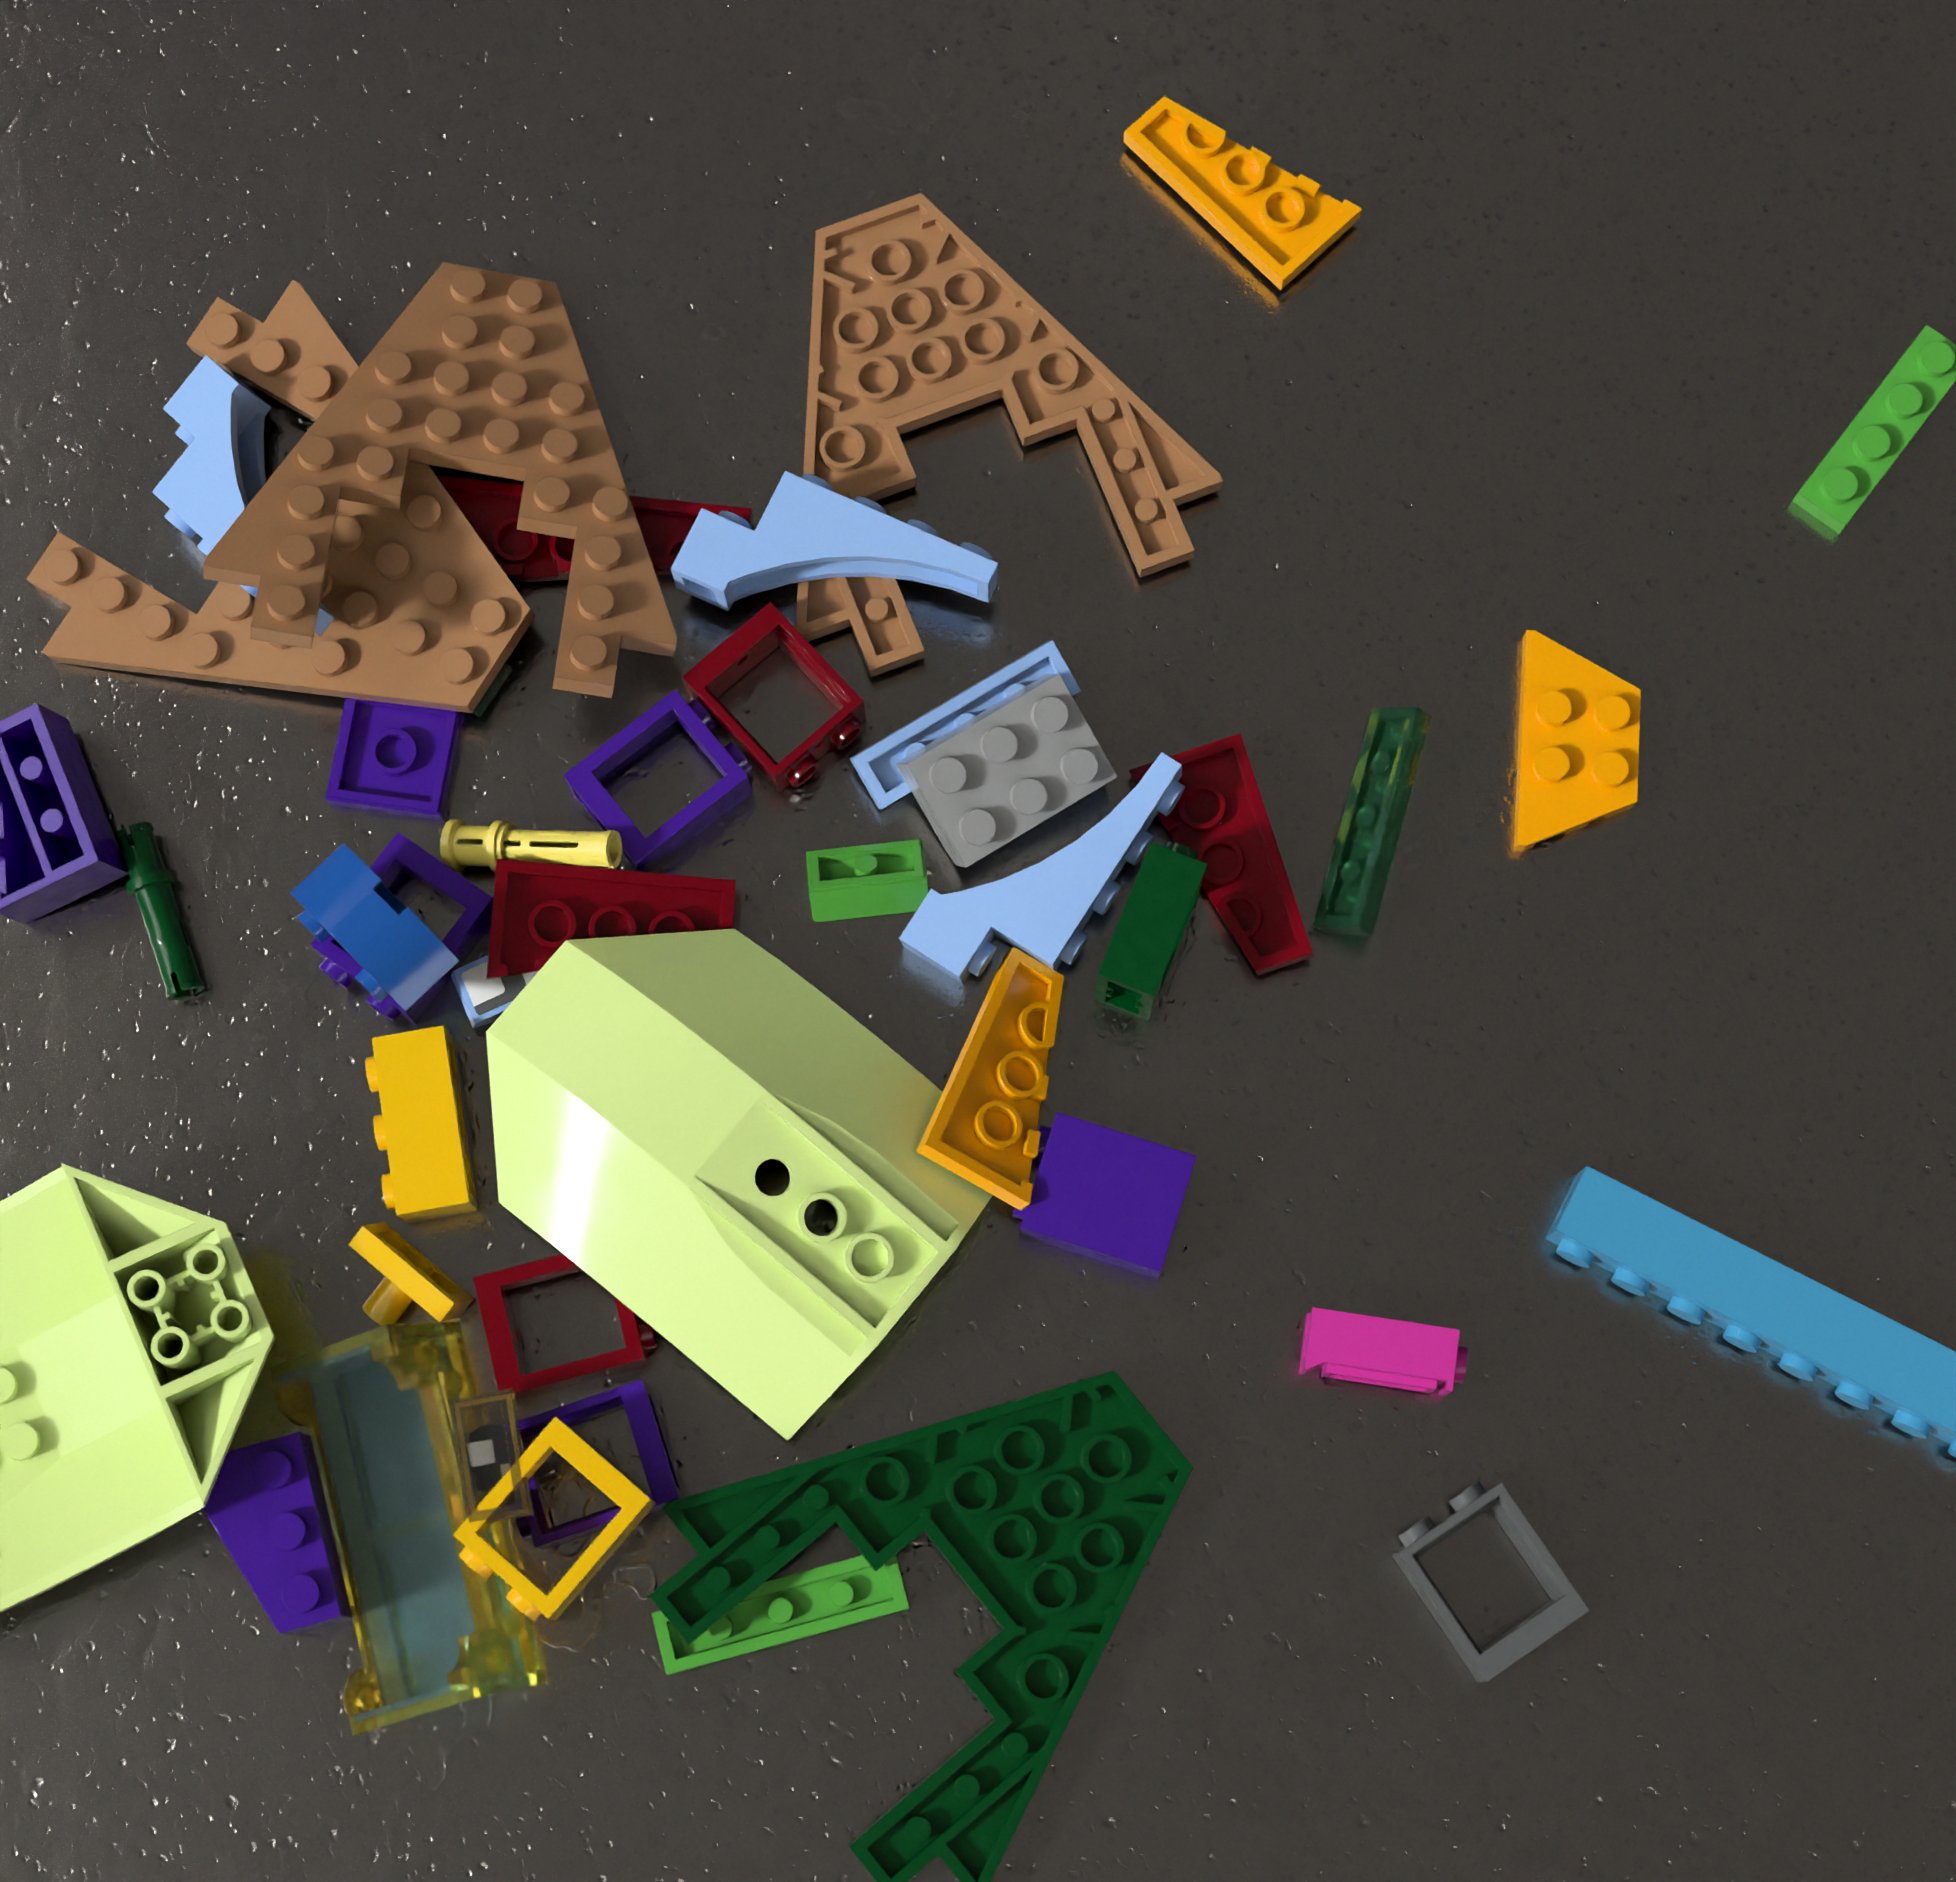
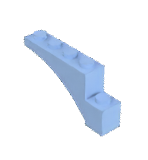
M207 355L204 356L163 408L180 424L175 434L189 446L152 491L170 508L164 515L170 523L191 538L196 533L203 538L197 547L205 555L210 553L266 483L264 469L265 415L272 408L241 380ZM239 585L252 596H257L258 588ZM321 602L315 633L319 636L335 618Z
M787 471L784 472L755 531L751 530V525L745 519L732 512L720 511L717 515L701 508L671 567L677 589L727 611L730 610L734 601L746 596L791 583L824 578L881 577L911 580L951 589L989 603L998 584V563L992 561V556L981 547L967 542H963L958 546L939 538V533L924 522L914 519L908 520L907 523L886 515V510L873 500L861 496L855 497L854 500L833 492V487L820 477L807 473L799 477Z
M1161 752L1137 786L1104 819L1073 843L1033 866L1001 880L959 892L941 895L931 889L899 937L902 945L961 984H964L970 973L979 977L986 969L997 949L996 946L990 943L995 935L1054 971L1057 970L1062 961L1072 965L1089 938V935L1082 931L1094 911L1103 916L1119 893L1121 885L1114 881L1126 862L1135 866L1149 847L1153 839V835L1147 832L1150 824L1158 812L1168 816L1184 792L1185 786L1178 782L1182 776V764Z

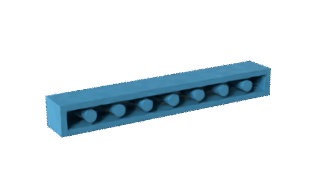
M1586 1166L1576 1174L1545 1238L1559 1245L1556 1250L1559 1256L1584 1268H1589L1591 1263H1594L1614 1273L1611 1281L1628 1292L1645 1296L1647 1291L1669 1301L1667 1310L1683 1320L1694 1324H1701L1704 1319L1724 1329L1725 1332L1722 1337L1736 1347L1752 1353H1757L1758 1349L1761 1348L1781 1358L1778 1364L1779 1367L1798 1378L1813 1381L1815 1376L1836 1386L1835 1395L1855 1407L1870 1410L1871 1406L1874 1405L1894 1416L1891 1423L1895 1427L1910 1435L1926 1439L1928 1434H1931L1950 1444L1948 1452L1956 1458V1351L1589 1166Z

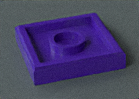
M345 698L325 800L329 805L444 821L465 712Z

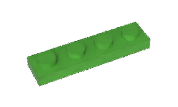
M1926 325L1802 486L1792 502L1840 534L1955 383L1956 344Z
M895 1555L877 1571L871 1568L863 1556H858L764 1582L690 1645L684 1641L661 1611L651 1614L666 1675H671L910 1609Z

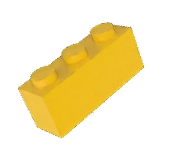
M442 1025L372 1038L374 1056L365 1058V1068L371 1092H379L382 1114L374 1115L373 1126L378 1149L380 1151L387 1150L390 1173L382 1174L381 1177L383 1197L387 1209H395L396 1215L407 1224L479 1211L453 1036Z

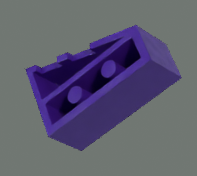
M38 703L0 721V915L27 924L128 875L124 859L69 720Z
M295 1432L228 1451L207 1503L202 1509L278 1633L296 1635L355 1618L314 1437L301 1432Z

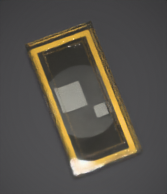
M510 1388L448 1400L466 1519L469 1517V1523L486 1520L484 1524L488 1525L533 1516L528 1478L524 1476L521 1479L518 1460L524 1452L514 1390ZM510 1469L513 1485L512 1494L500 1507L477 1511V1506Z

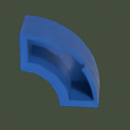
M344 843L290 892L305 908L297 916V919L322 944L332 936L363 968L355 978L379 1003L387 996H390L407 1011L459 962L456 956L409 907H406L383 884V881Z

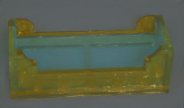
M460 1322L386 1324L269 1367L274 1386V1400L278 1410L293 1424L309 1426L364 1668L357 1669L349 1675L343 1694V1705L349 1716L353 1736L390 1728L546 1683L532 1620L505 1597L512 1587L495 1572L486 1580L458 1556L465 1545L453 1536L455 1531L471 1514L456 1404L478 1400ZM480 1405L461 1408L465 1440L472 1432L485 1426ZM473 1487L475 1507L488 1495V1492H483ZM505 1508L500 1512V1514L506 1513ZM507 1518L494 1520L481 1535L519 1568Z

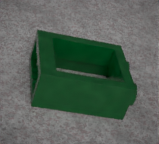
M1150 842L1097 973L1093 1000L1149 1021L1199 897L1207 863L1197 860L1199 855L1194 850L1175 842H1165L1164 847Z

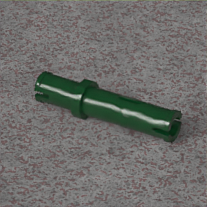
M149 822L136 823L129 826L131 834H127L124 828L115 833L116 841L119 843L130 880L126 883V888L129 896L137 899L166 989L167 999H184L191 996L189 989H192L194 994L205 989L204 982L201 981L171 889L175 886L176 881L173 872L166 870L153 833V825Z

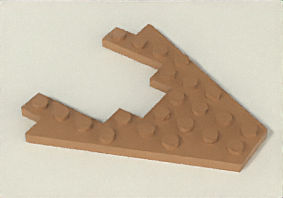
M922 193L816 230L803 474L807 473L820 477L833 487V492L852 500L857 496L877 501L917 486V477L900 435L1003 397L1023 447L1077 428L1140 578L1193 559L1195 550L1176 506L1221 490L1223 480L1220 473ZM835 577L798 582L796 629L808 642L851 626L871 677L925 658L924 647L896 579L881 577Z
M443 262L204 560V579L258 588L250 625V639L312 649L340 499L400 509L408 461L524 481L517 530L575 539L552 689L612 698L619 648L674 657L677 643V635L557 284L555 282Z
M295 280L291 281L264 323L217 297L186 343L194 353L203 358L207 355L237 378L314 422L359 367L301 284ZM408 461L400 509L340 499L321 597V603L335 618L321 636L314 633L312 649L250 639V625L256 597L252 596L238 584L219 581L198 614L60 532L56 534L26 579L36 588L71 608L42 651V653L57 663L467 713L474 712L535 618V614L430 466Z

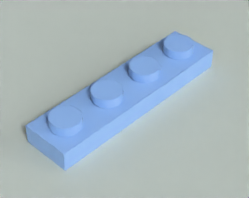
M1053 640L1037 647L849 758L878 809H883L912 792L896 766L897 762L1042 676L1060 674L1072 696L1081 692Z

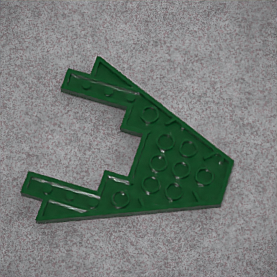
M1111 1371L670 1501L662 1507V1510L698 1555L654 1590L649 1597L684 1641L690 1645L835 1523L874 1571H877L924 1532L1001 1627L996 1634L953 1669L993 1719L847 1845L876 1882H908L938 1855L960 1882H991L1188 1480L1193 1466L1115 1371Z

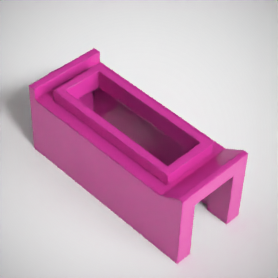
M1312 1307L1311 1313H1307L1299 1374L1304 1375L1317 1368H1321V1377L1424 1393H1432L1436 1390V1386H1438V1396L1444 1397L1453 1391L1454 1383H1463L1467 1367L1468 1349L1464 1346H1458L1459 1329Z

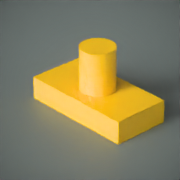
M385 1222L363 1225L348 1244L385 1276L362 1306L364 1312L381 1326L392 1328L413 1300L439 1322L461 1317L474 1300L471 1294Z

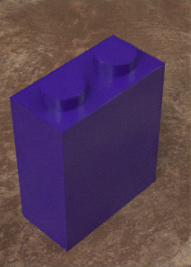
M1057 1112L1052 1128L1041 1125L1039 1128L1041 1134L1038 1154L1032 1160L1041 1163L1032 1188L1030 1204L1021 1211L1015 1207L1013 1209L1012 1217L1022 1219L1020 1236L1158 1279L1196 1156Z

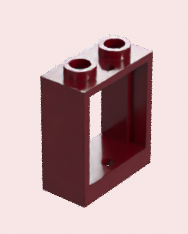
M771 602L682 676L687 695L692 700L697 699L714 720L716 726L778 793L782 792L790 784L798 787L805 783L818 770L820 766L818 760L834 746L837 749H843L854 741L864 728L862 724L866 719L864 701ZM778 646L839 710L779 763L770 756L718 699Z
M560 1254L473 1277L499 1396L512 1394L513 1401L650 1366L648 1349L657 1347L655 1330L614 1296L626 1348L528 1374L509 1290L583 1270L566 1256Z

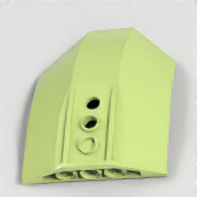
M736 929L566 940L486 1031L499 1203L632 1310L787 1441L878 1346L956 1250L993 1196L916 1152L943 1092L835 1002L782 961ZM768 1159L782 1162L790 1173V1182L787 1189L778 1196H769L762 1193L755 1182L757 1168ZM817 1199L829 1202L837 1214L834 1229L824 1236H817L810 1232L804 1222L806 1208Z
M62 1163V1167L0 1201V1613L102 1564L154 1537L205 1507L275 1340L273 1330L230 1229L225 1222Z

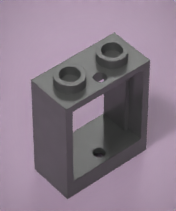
M1478 1481L1449 1501L1455 1512L1435 1525L1428 1515L1401 1533L1398 1537L1404 1547L1391 1556L1477 1682H1488L1590 1610L1503 1484L1499 1483L1485 1490L1481 1482ZM1489 1509L1551 1600L1479 1649L1418 1557Z

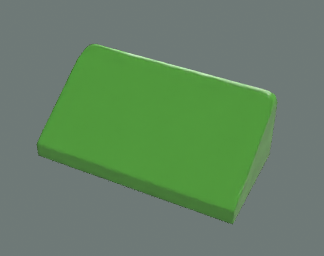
M923 839L806 851L809 896L812 917L815 922L916 912L929 893Z

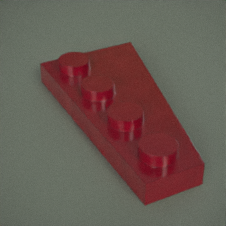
M1241 733L1170 756L1182 764V776L1178 782L1183 784L1185 789L1168 816L1160 812L1156 816L1173 842L1194 850L1199 855L1197 860L1207 863L1202 888L1256 974L1260 975L1314 957ZM1154 762L1129 770L1136 784L1140 782Z
M497 859L486 980L538 972L566 940L732 929L736 880Z

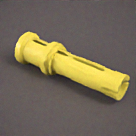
M450 819L446 822L441 833L440 854L442 862L456 872H462L467 866H487L495 872L497 859L616 868L621 861L622 841L619 832L615 830L518 829L515 824L510 823L508 820H495L491 826L468 825L462 819Z

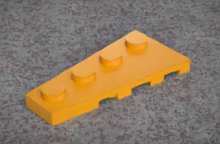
M1162 97L1124 131L1123 142L1279 290H1282L1360 219L1361 207L1346 199L1341 203L1320 191L1321 185L1302 174L1297 178L1271 163V156L1253 146L1250 150L1225 137V130L1169 98Z
M1013 947L1004 955L916 1152L1021 1211L1031 1201L1033 1183H1029L1032 1159L1038 1154L1041 1132L1037 1131L1040 1105L1046 1099L1049 1076L1045 1075L1048 1052L1054 1046L1064 976Z

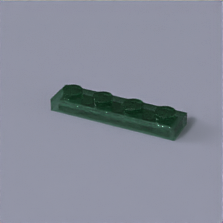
M1419 707L1372 708L1313 923L1314 927L1326 934L1373 936L1432 718L1431 715Z

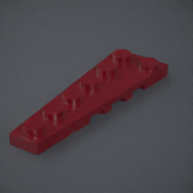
M437 476L512 583L569 580L575 539L517 530L523 484ZM629 496L656 575L672 574L671 567L701 508L717 515L720 511L732 512L745 519L752 529V508Z

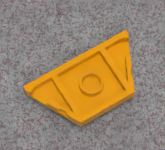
M1526 630L1522 642L1514 851L1520 852L1528 850L1534 844L1561 833L1566 835L1586 827L1589 822L1601 817L1608 818L1629 810L1637 803L1641 689L1535 630Z

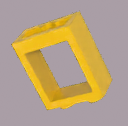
M555 1416L455 1531L453 1536L465 1545L458 1556L486 1580L495 1572L512 1587L505 1597L524 1615L535 1621L542 1613L546 1618L556 1621L653 1508L656 1502ZM555 1450L622 1509L548 1594L481 1534L494 1521L492 1518L500 1514L519 1492L524 1481L526 1484Z

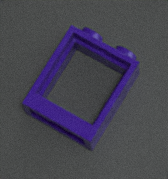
M676 689L563 775L570 791L603 831L615 830L619 832L622 841V854L632 867L639 872H652L753 793L749 777L747 776L753 769L748 760L732 742L723 747L711 732L716 727V724L706 709L697 699H693L687 704ZM678 721L724 778L645 838L599 780L674 722Z
M397 832L370 869L383 881L387 888L402 870L463 913L441 941L456 956L459 962L407 1011L390 996H387L381 1003L372 994L366 999V1002L392 1022H395L401 1014L417 1025L452 979V972L461 967L491 926L493 897L400 832ZM332 936L323 944L315 938L310 946L324 959L318 968L346 989H348L353 981L365 988L355 978L363 968L348 953L341 949L342 946Z
M642 1379L516 1421L520 1453L522 1455L529 1447L528 1441L536 1439L555 1416L570 1428L625 1409L651 1494H648V1496L656 1502L647 1515L662 1510V1507L670 1501L684 1498L649 1385ZM511 1423L503 1426L512 1430ZM536 1471L525 1484L530 1513L514 1517L522 1539L525 1541L533 1538L535 1547L545 1550L604 1530L622 1508L616 1505L553 1527ZM521 1489L519 1490L521 1502L513 1505V1511L524 1510Z

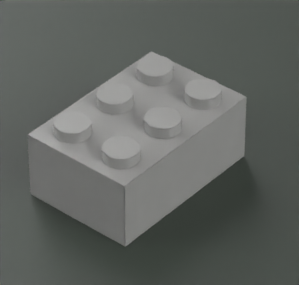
M1060 674L1042 676L896 763L954 865L967 868L1118 777Z

